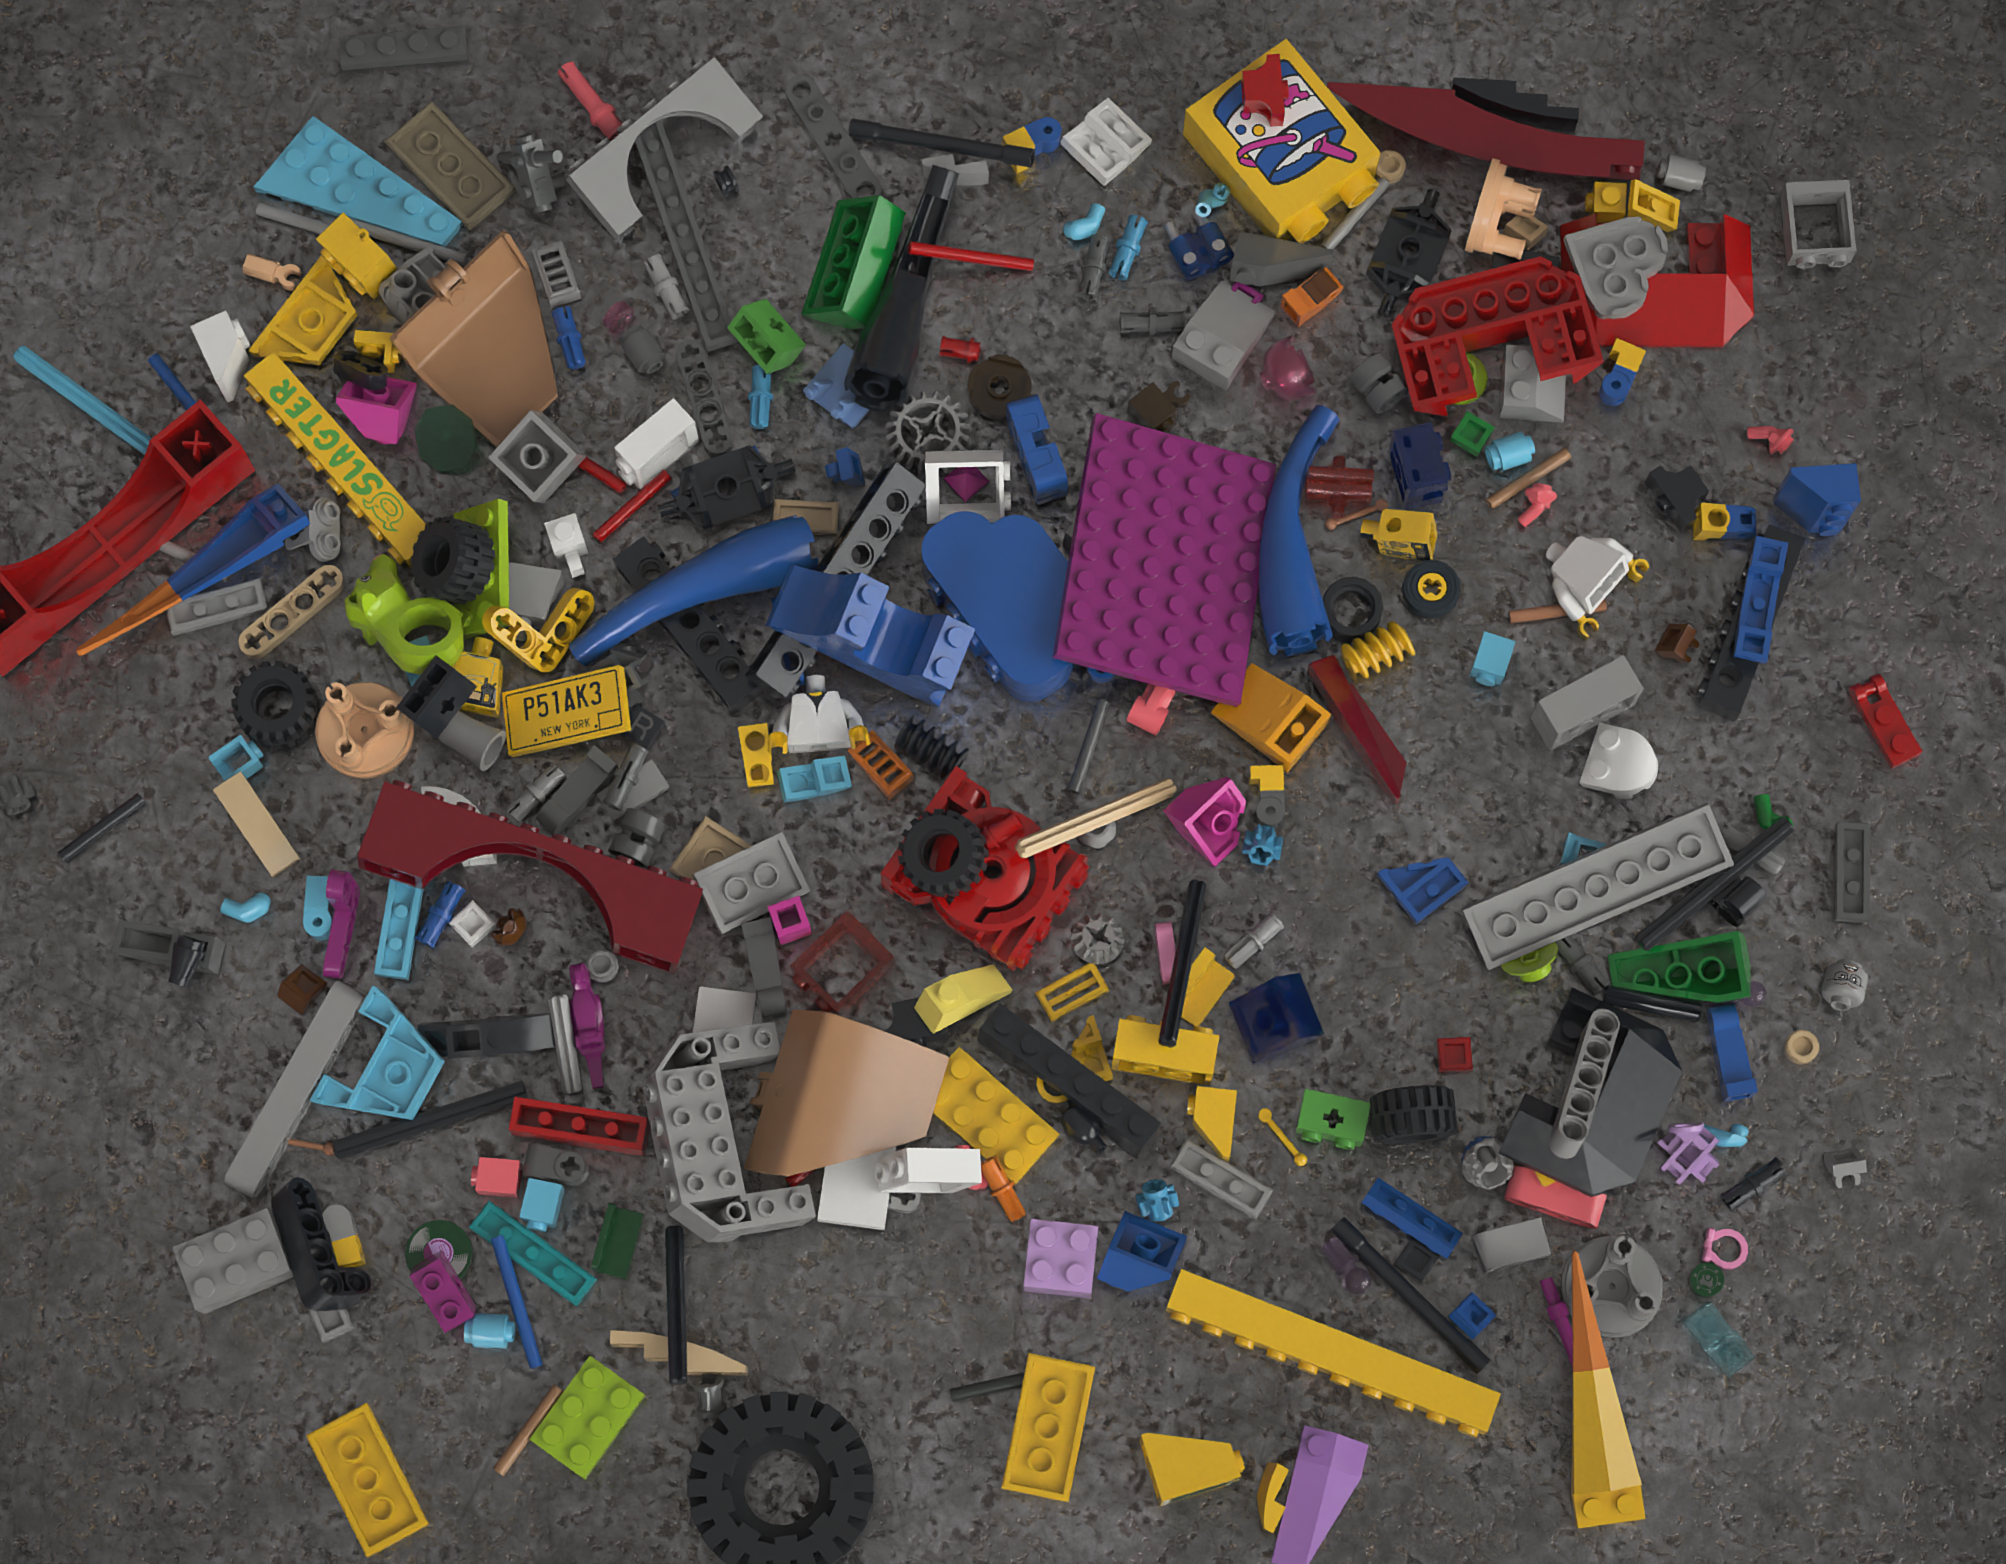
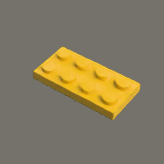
M958 1047L949 1057L933 1114L964 1142L970 1145L972 1149H980V1156L984 1159L997 1155L1010 1181L1013 1180L1016 1186L1060 1134L963 1049Z

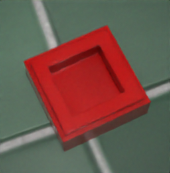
M1470 1037L1437 1038L1438 1073L1472 1072Z

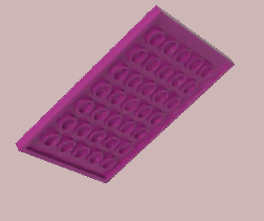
M1096 413L1091 421L1052 658L1234 707L1241 704L1259 585V550L1267 502L1274 483L1276 464Z

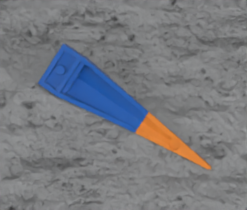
M279 483L251 498L205 546L173 575L129 611L79 646L76 650L78 656L85 655L284 546L283 540L310 525L306 514Z

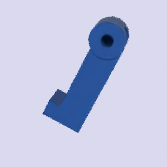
M1734 1003L1708 1007V1027L1722 1102L1753 1097L1758 1092L1756 1080L1752 1077L1736 1006Z

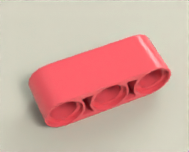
M1514 1166L1513 1175L1509 1179L1504 1195L1506 1201L1583 1227L1598 1228L1607 1195L1600 1194L1589 1197L1558 1181L1543 1187L1534 1170L1522 1166Z

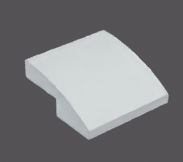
M1107 98L1088 112L1082 123L1064 135L1060 144L1105 186L1131 164L1151 144L1152 139L1117 105Z

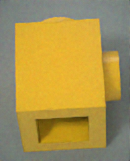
M1595 182L1591 193H1586L1585 212H1589V215L1596 213L1597 223H1609L1623 219L1626 214L1627 183Z

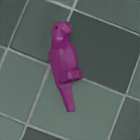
M583 962L571 964L569 966V975L573 992L572 998L568 1002L576 1047L586 1059L592 1088H604L602 1054L605 1052V1024L601 999L599 995L593 992L587 965Z

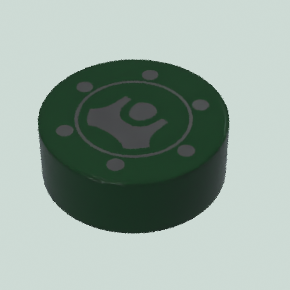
M1701 1263L1690 1272L1689 1286L1699 1297H1713L1723 1288L1724 1275L1721 1269L1712 1263Z

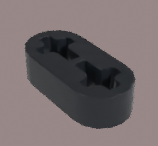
M340 351L335 354L333 371L339 377L369 390H380L386 387L388 369L383 364L354 351Z

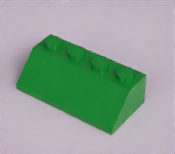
M880 195L838 200L801 315L845 329L864 328L883 290L884 280L889 264L893 259V252L898 236L902 231L906 212Z

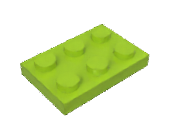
M589 1356L529 1440L586 1480L646 1395L595 1358Z

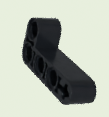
M1667 815L1662 821H1665L1674 816ZM1745 876L1742 880L1737 878L1710 900L1708 904L1729 924L1737 928L1765 901L1767 893L1754 879ZM1707 877L1702 878V879H1700V880H1698V881H1695V882H1693V883H1691V884H1688V885H1689L1692 889H1694L1698 884H1700V883H1701L1703 880H1705Z
M293 1178L272 1197L271 1206L300 1299L312 1311L348 1309L371 1290V1279L368 1273L359 1267L339 1268L312 1185L303 1178Z

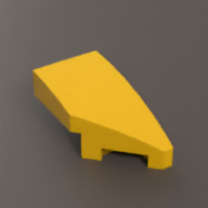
M1091 1015L1086 1020V1025L1079 1038H1076L1072 1045L1073 1051L1071 1056L1104 1081H1109L1113 1079V1074L1103 1048L1102 1038L1094 1015Z
M1268 1462L1258 1488L1257 1501L1262 1527L1268 1532L1273 1533L1286 1508L1274 1500L1289 1469L1278 1463Z

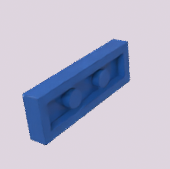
M1379 1177L1361 1202L1369 1207L1372 1212L1384 1217L1399 1227L1402 1232L1413 1236L1425 1244L1431 1251L1440 1254L1446 1259L1463 1235L1461 1231Z

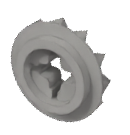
M1101 913L1092 916L1086 915L1082 920L1076 922L1072 931L1071 944L1073 950L1082 960L1088 963H1109L1122 951L1124 944L1122 927L1115 923L1113 917L1108 918ZM1105 930L1103 938L1105 943L1098 941L1090 947L1093 937L1090 933L1098 934L1100 931Z

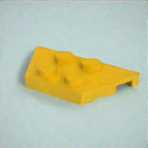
M322 255L249 348L252 356L266 358L274 351L282 361L320 365L358 316L331 266Z

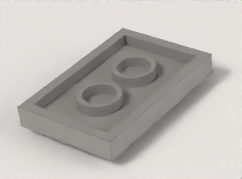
M783 832L692 874L693 879L698 882L697 887L703 888L702 898L720 935L740 926L742 923H746L769 912L768 906L811 892Z

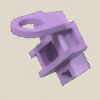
M1704 1122L1670 1123L1668 1126L1669 1133L1658 1142L1671 1155L1661 1169L1664 1172L1667 1169L1677 1177L1676 1182L1679 1185L1690 1173L1703 1183L1712 1169L1719 1166V1160L1710 1153L1719 1140L1704 1127Z

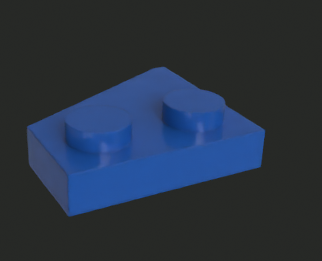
M1449 857L1435 859L1428 863L1408 864L1407 867L1396 869H1381L1377 873V877L1415 924H1418L1469 884Z

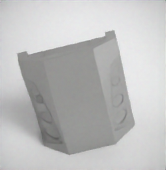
M430 246L405 261L397 271L379 286V293L387 309L402 325L435 295L428 285L427 279L430 276L435 277L446 267L433 254L434 250Z

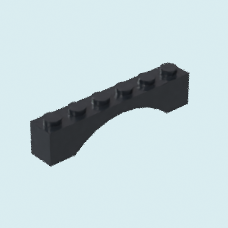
M999 1003L980 1027L977 1037L979 1042L1002 1059L1027 1070L1055 1088L1098 1121L1105 1134L1136 1159H1138L1157 1134L1161 1125L1160 1121L1001 1003Z

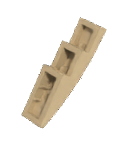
M610 1330V1344L612 1347L644 1348V1359L646 1361H668V1337L646 1332ZM687 1342V1375L748 1376L746 1365L712 1349Z

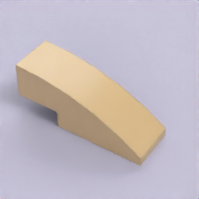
M241 771L213 789L272 877H275L300 860Z

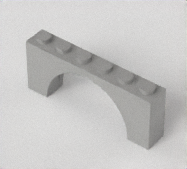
M715 57L709 62H706L704 59L700 60L689 70L692 76L684 82L678 78L665 89L668 93L665 98L660 102L656 98L651 100L641 109L644 113L643 116L636 121L629 118L617 128L620 134L610 141L606 137L593 148V151L596 153L587 161L582 157L568 169L571 174L566 181L614 239L618 238L643 216L633 201L627 180L629 153L634 141L643 130L665 118L690 116L715 124L736 141L763 117Z

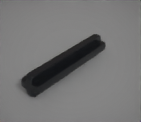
M1606 986L1603 993V1002L1611 1006L1695 1022L1700 1019L1702 1013V1004L1698 1002L1615 986Z

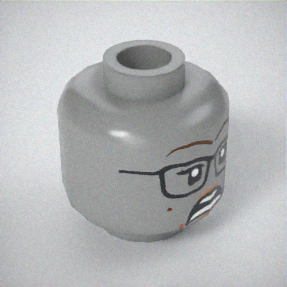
M1849 959L1838 960L1836 963L1829 965L1825 970L1822 984L1823 998L1830 1003L1832 1008L1839 1011H1848L1850 1008L1861 1005L1866 994L1868 974L1856 961Z

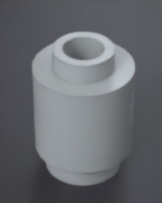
M1668 154L1666 160H1660L1656 177L1661 178V185L1691 192L1693 189H1701L1706 166L1700 165L1697 160Z

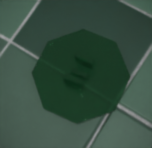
M453 404L427 408L414 428L419 456L438 471L466 467L478 447L473 420Z

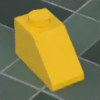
M1197 1086L1195 1095L1188 1096L1187 1115H1193L1192 1125L1216 1155L1222 1160L1229 1162L1237 1090Z

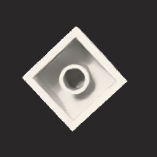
M225 310L190 327L213 377L228 403L234 400L247 369L250 358L245 349L251 346L238 319L231 320Z

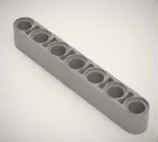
M336 981L332 985L230 1165L224 1178V1184L253 1199L258 1197L285 1151L288 1140L294 1135L312 1103L310 1099L324 1074L327 1075L358 1021L361 1015L358 1011L367 995L340 981Z

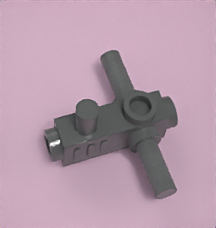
M533 133L515 137L516 144L510 146L512 152H500L497 155V161L501 165L512 164L517 170L521 186L519 188V196L524 200L526 207H532L534 213L552 209L551 202L557 200L554 189L565 186L566 178L563 174L551 177L548 163H560L563 159V154L559 150H549L548 146L542 143L541 138L535 139Z

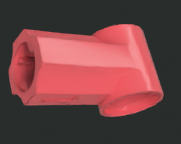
M1148 683L1143 695H1139L1134 702L1126 721L1156 736L1167 717L1168 707L1177 691Z

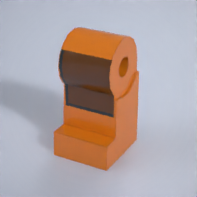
M1325 267L1296 289L1292 288L1283 294L1280 307L1299 328L1341 293L1344 286Z

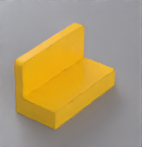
M1204 947L1191 965L1181 1016L1183 1020L1193 1027L1199 1026L1235 977L1232 972L1214 960L1215 954L1206 947Z

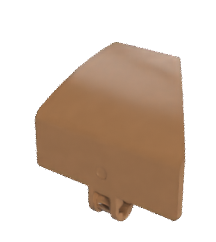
M504 230L463 268L452 258L448 259L445 262L446 267L435 277L430 276L427 279V283L435 295L390 337V341L409 368L460 417L496 448L530 410L543 412L558 397L547 334L532 270L511 235Z
M794 1009L789 1019L773 1073L759 1072L757 1079L760 1080L755 1097H752L750 1100V1105L761 1109V1113L744 1168L751 1172L790 1176L873 1154L926 1137L949 1057L909 1040L832 1013Z

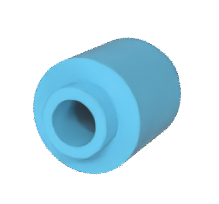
M1522 431L1492 440L1491 445L1485 446L1486 459L1493 471L1497 469L1504 471L1531 462V454L1535 453L1531 437L1529 435L1525 436Z
M475 1313L472 1318L465 1321L464 1341L465 1343L472 1344L473 1347L506 1349L508 1342H514L515 1322L509 1320L508 1314Z

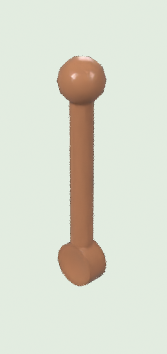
M1379 499L1373 506L1336 519L1328 518L1325 520L1324 525L1326 529L1334 530L1339 524L1375 511L1382 513L1383 509L1388 508V502L1385 499Z
M292 1138L288 1140V1145L320 1150L328 1156L335 1154L333 1143L331 1142L324 1145Z

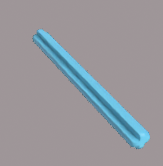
M22 345L14 352L13 358L18 364L145 455L149 440L152 439L149 435L26 346Z

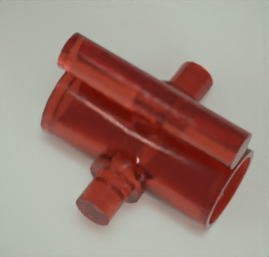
M1335 456L1332 467L1309 466L1306 475L1305 500L1327 501L1332 507V517L1342 518L1345 516V507L1348 503H1371L1374 469L1347 468L1344 456Z

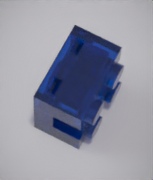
M1432 422L1393 431L1388 454L1404 510L1441 503L1443 491L1448 490V481H1451L1449 464L1447 461L1442 462L1440 451L1443 450L1442 438L1439 431L1434 432Z

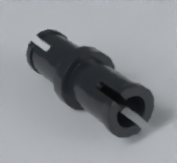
M1774 1157L1769 1163L1754 1173H1746L1743 1176L1744 1180L1726 1192L1721 1193L1720 1197L1723 1202H1727L1725 1205L1733 1213L1738 1207L1753 1197L1757 1196L1759 1198L1765 1194L1764 1190L1782 1177L1787 1176L1788 1172L1785 1168H1781L1783 1164L1777 1157Z

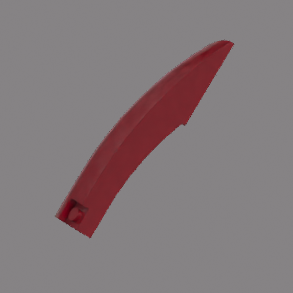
M1327 82V88L1366 113L1414 137L1459 154L1490 163L1492 158L1500 160L1501 164L1507 165V167L1547 174L1640 180L1645 140L1582 137L1542 130L1511 121L1478 108L1456 97L1455 90Z

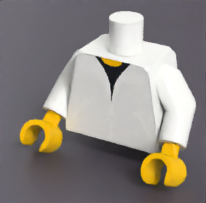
M1579 536L1576 537L1568 548L1558 542H1554L1546 553V558L1554 563L1551 567L1554 578L1552 587L1557 600L1570 619L1579 623L1577 633L1583 639L1589 638V635L1583 629L1585 623L1590 624L1594 631L1599 629L1598 622L1593 618H1586L1584 614L1587 612L1591 615L1626 573L1628 578L1634 582L1643 579V576L1636 571L1635 566L1644 572L1649 569V563L1645 559L1634 560L1633 554L1613 538L1588 539Z
M812 675L805 678L806 693L794 694L792 702L784 705L774 723L772 733L768 736L769 753H772V748L782 747L783 754H787L788 749L789 754L856 749L855 743L859 740L866 741L867 746L870 745L868 730L863 724L862 717L849 700L840 699L838 691L825 690V677L822 675Z

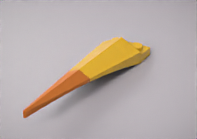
M1574 1250L1572 1252L1573 1396L1571 1497L1575 1525L1577 1528L1646 1519L1641 1480L1579 1254Z

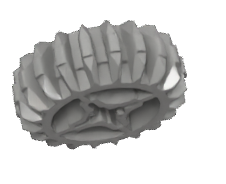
M922 390L919 400H916L910 394L908 396V405L904 403L898 408L899 412L891 411L889 414L892 421L887 422L885 425L886 431L889 432L885 435V441L888 444H892L888 448L889 454L897 455L896 462L900 465L907 462L906 470L909 472L918 467V475L921 477L925 473V452L931 449L967 451L965 446L971 444V437L967 435L972 432L971 424L966 423L968 414L966 412L959 413L961 410L959 402L950 406L951 397L949 395H946L941 401L937 391L933 392L932 398H927L926 392ZM931 413L927 418L920 419L915 417L920 414ZM943 417L954 428L955 435L953 439L947 437V433L941 429ZM934 427V435L929 434L923 440V433L927 434ZM904 428L909 430L910 435L916 438L914 450L910 449L902 438ZM949 467L941 468L944 473L947 474L949 472Z

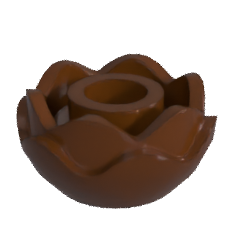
M509 908L508 915L498 920L497 930L491 932L494 943L502 946H511L519 940L527 927L526 917L519 908L518 910Z

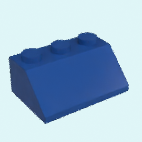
M1853 463L1791 467L1773 497L1774 505L1809 533L1819 532L1821 536L1838 534L1861 502L1857 465Z

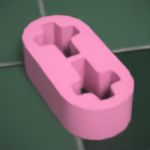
M1171 921L1154 923L1162 985L1170 983L1176 952Z

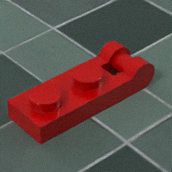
M1877 673L1869 677V681L1862 685L1856 683L1850 686L1849 693L1890 768L1893 769L1919 756L1922 750L1890 695L1884 678L1881 674ZM1874 693L1878 702L1870 704L1867 696Z

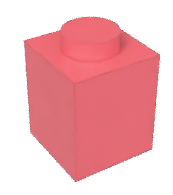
M479 1157L478 1166L473 1165L471 1186H476L475 1191L482 1196L519 1199L523 1165L520 1160Z

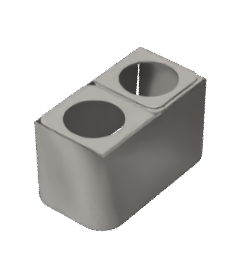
M1544 1217L1485 1231L1473 1236L1485 1273L1546 1258L1551 1255Z

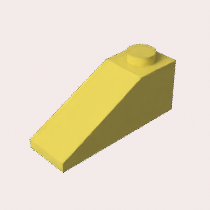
M992 964L952 974L924 988L914 1009L932 1034L1010 994L1012 988L996 966Z

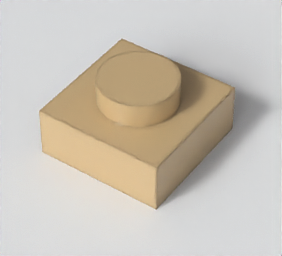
M1517 215L1505 225L1503 234L1520 240H1526L1524 248L1529 250L1546 236L1549 226L1535 217L1533 220H1530L1529 218Z

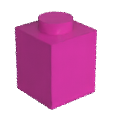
M800 896L768 906L780 945L812 935Z

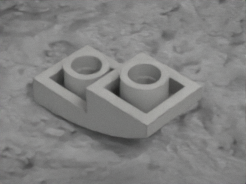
M934 153L922 159L923 177L927 179L933 164L960 173L956 185L989 184V171L986 160L969 159L963 161L960 165H955L953 154L946 155L944 153Z

